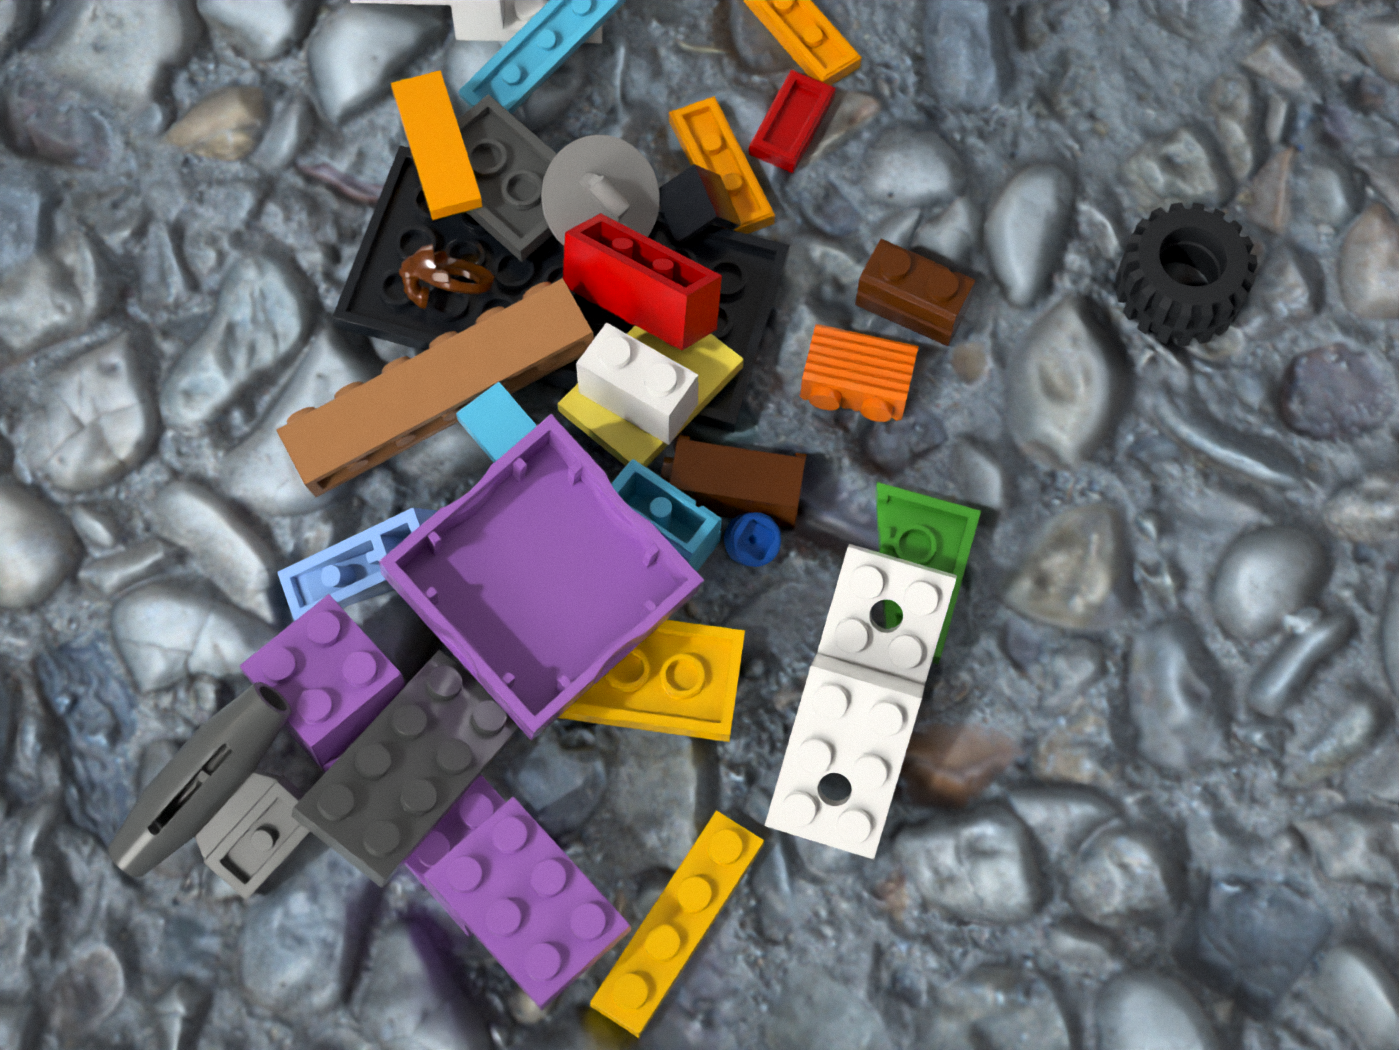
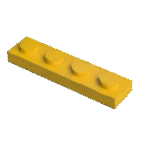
M716 810L590 1001V1006L640 1038L763 848L764 840Z

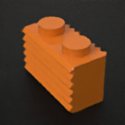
M815 324L802 376L800 398L809 400L813 406L823 410H837L840 406L844 409L851 408L855 412L860 411L865 418L876 422H886L891 420V418L896 421L902 420L919 346Z

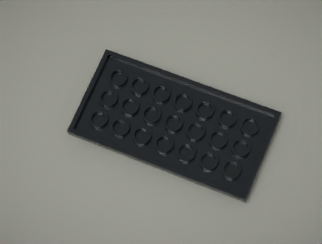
M400 145L332 316L334 326L426 351L429 349L430 343L440 335L451 331L460 333L475 325L477 318L484 312L499 306L505 309L523 299L525 292L533 286L542 282L553 284L562 279L564 246L552 235L521 262L467 212L432 220L409 147ZM658 211L655 225L648 238L722 275L717 330L711 334L744 359L743 368L691 422L734 433L788 260L790 245L713 225L686 243H681L675 240L664 213ZM433 244L434 253L445 251L448 257L472 262L486 268L493 274L494 282L491 289L487 292L464 294L438 288L420 279L419 285L421 287H429L427 306L425 309H422L415 302L408 299L407 294L404 292L399 269L402 262L408 256H412L422 246ZM450 274V277L455 280L478 284L470 278ZM569 290L593 331L594 338L606 322L626 334L635 326ZM580 358L536 381L572 390L578 384L576 363Z

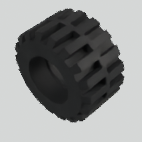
M1182 202L1173 203L1170 205L1168 212L1160 207L1151 212L1148 220L1142 218L1129 238L1116 273L1115 283L1119 284L1116 296L1119 303H1126L1123 313L1127 319L1132 320L1136 318L1139 321L1137 326L1139 331L1146 335L1151 330L1158 334L1156 340L1167 343L1169 338L1177 339L1178 346H1189L1192 338H1196L1199 344L1209 342L1214 333L1218 336L1222 335L1228 330L1231 322L1234 323L1256 279L1254 272L1258 266L1257 255L1250 254L1254 246L1250 237H1241L1239 234L1243 227L1236 220L1230 223L1223 219L1225 216L1224 212L1216 208L1213 213L1204 211L1205 204L1193 203L1191 209H1185ZM1173 262L1190 265L1200 271L1209 284L1205 286L1181 284L1171 278L1162 265Z

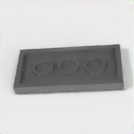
M438 650L293 807L291 816L383 888L521 729L470 673Z

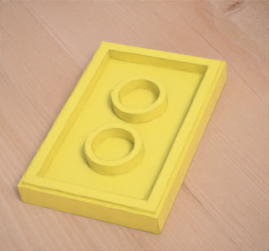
M634 326L627 333L629 336L698 374V405L677 435L743 368L744 359L712 334L707 335L682 351L668 345L663 340L637 326ZM578 384L558 403V411L625 466L634 459L647 467L668 445L580 394Z

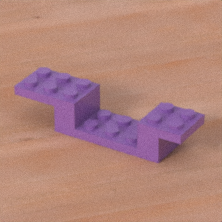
M330 594L326 595L240 665L242 672L253 684L256 682L265 683L277 690L286 699L292 711L285 722L289 734L324 773L405 687L401 672ZM482 775L404 863L470 938L474 934L541 1011L631 931V925L514 797L506 802Z

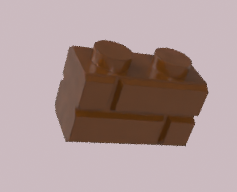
M881 238L859 278L855 305L948 347L969 308L976 280L957 271L951 272L948 267Z

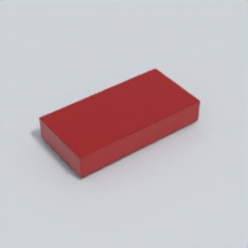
M790 70L749 145L748 155L794 174L835 98L836 88Z

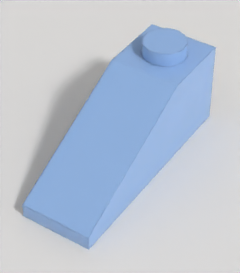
M413 507L278 571L277 573L294 621L328 594L331 595L341 608L395 590L381 575L379 561L435 514L437 510Z

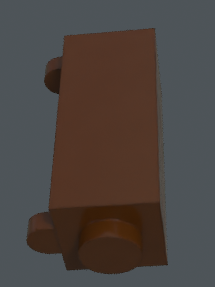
M680 434L679 439H677L674 458L664 457L661 478L694 499L697 507L704 506L717 516L732 519L747 512L763 513L771 517L778 526L795 528L806 454L796 452L794 457L690 441L691 436Z

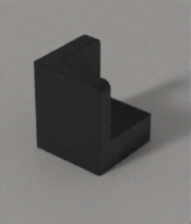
M693 164L659 188L660 206L672 234L678 242L686 243L713 224L729 230H734L741 225L722 178L717 173Z

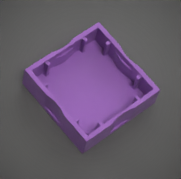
M552 414L495 461L482 479L468 493L453 503L440 508L379 561L381 575L531 741L698 592L704 581L649 520L642 517L623 501L611 485L606 473Z

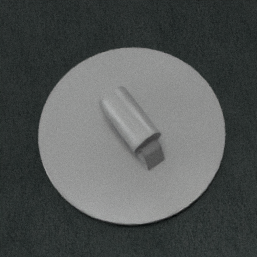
M591 135L569 143L553 158L543 179L541 201L545 220L551 232L564 246L566 231L600 213L648 237L658 216L660 195L655 173L648 160L637 148L617 137Z

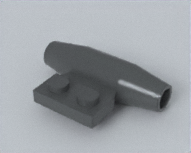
M256 682L202 724L142 791L108 847V853L113 862L127 874L134 877H143L195 837L205 860L203 863L247 900L310 832L291 816L293 807L305 794L285 776H278L256 769L292 712L286 699L271 686L262 682Z

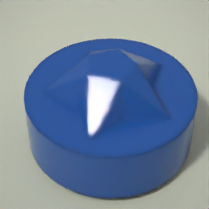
M742 513L728 524L724 535V544L727 553L735 562L744 566L759 567L771 562L778 554L781 546V532L776 522L763 513Z

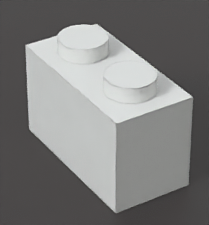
M607 322L576 363L580 394L668 445L698 405V374Z

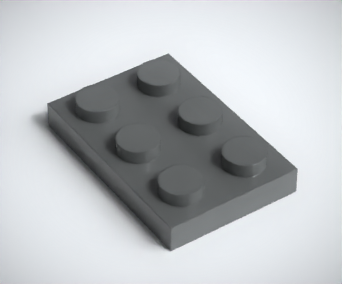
M488 94L457 120L483 207L465 212L522 262L553 235L543 213L541 192L546 170L557 154Z

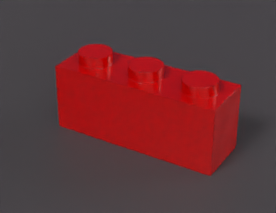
M601 213L565 232L563 280L569 290L682 351L717 330L722 275Z

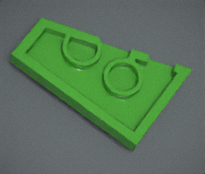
M877 482L875 498L879 553L957 575L932 659V663L939 665L981 511ZM882 600L884 628H894L903 619L902 609L892 600Z

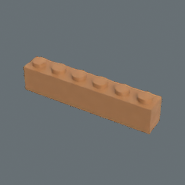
M563 278L553 284L542 282L526 291L523 299L505 309L499 306L484 312L477 318L476 324L460 333L451 331L440 335L430 343L428 350L413 358L404 356L391 361L382 369L381 375L364 384L358 381L342 387L335 393V399L318 408L306 407L293 413L287 419V424L276 431L304 485L317 498L459 422L456 413L497 382H500L509 394H512L580 358L595 339L593 331Z

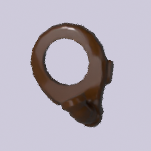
M433 244L422 246L412 256H408L402 262L399 269L404 292L407 294L408 299L415 302L422 309H425L427 306L429 287H421L419 285L420 279L438 288L464 294L487 292L491 289L494 282L493 274L486 268L472 262L448 257L445 251L434 253ZM450 274L470 278L478 284L455 280L450 277Z

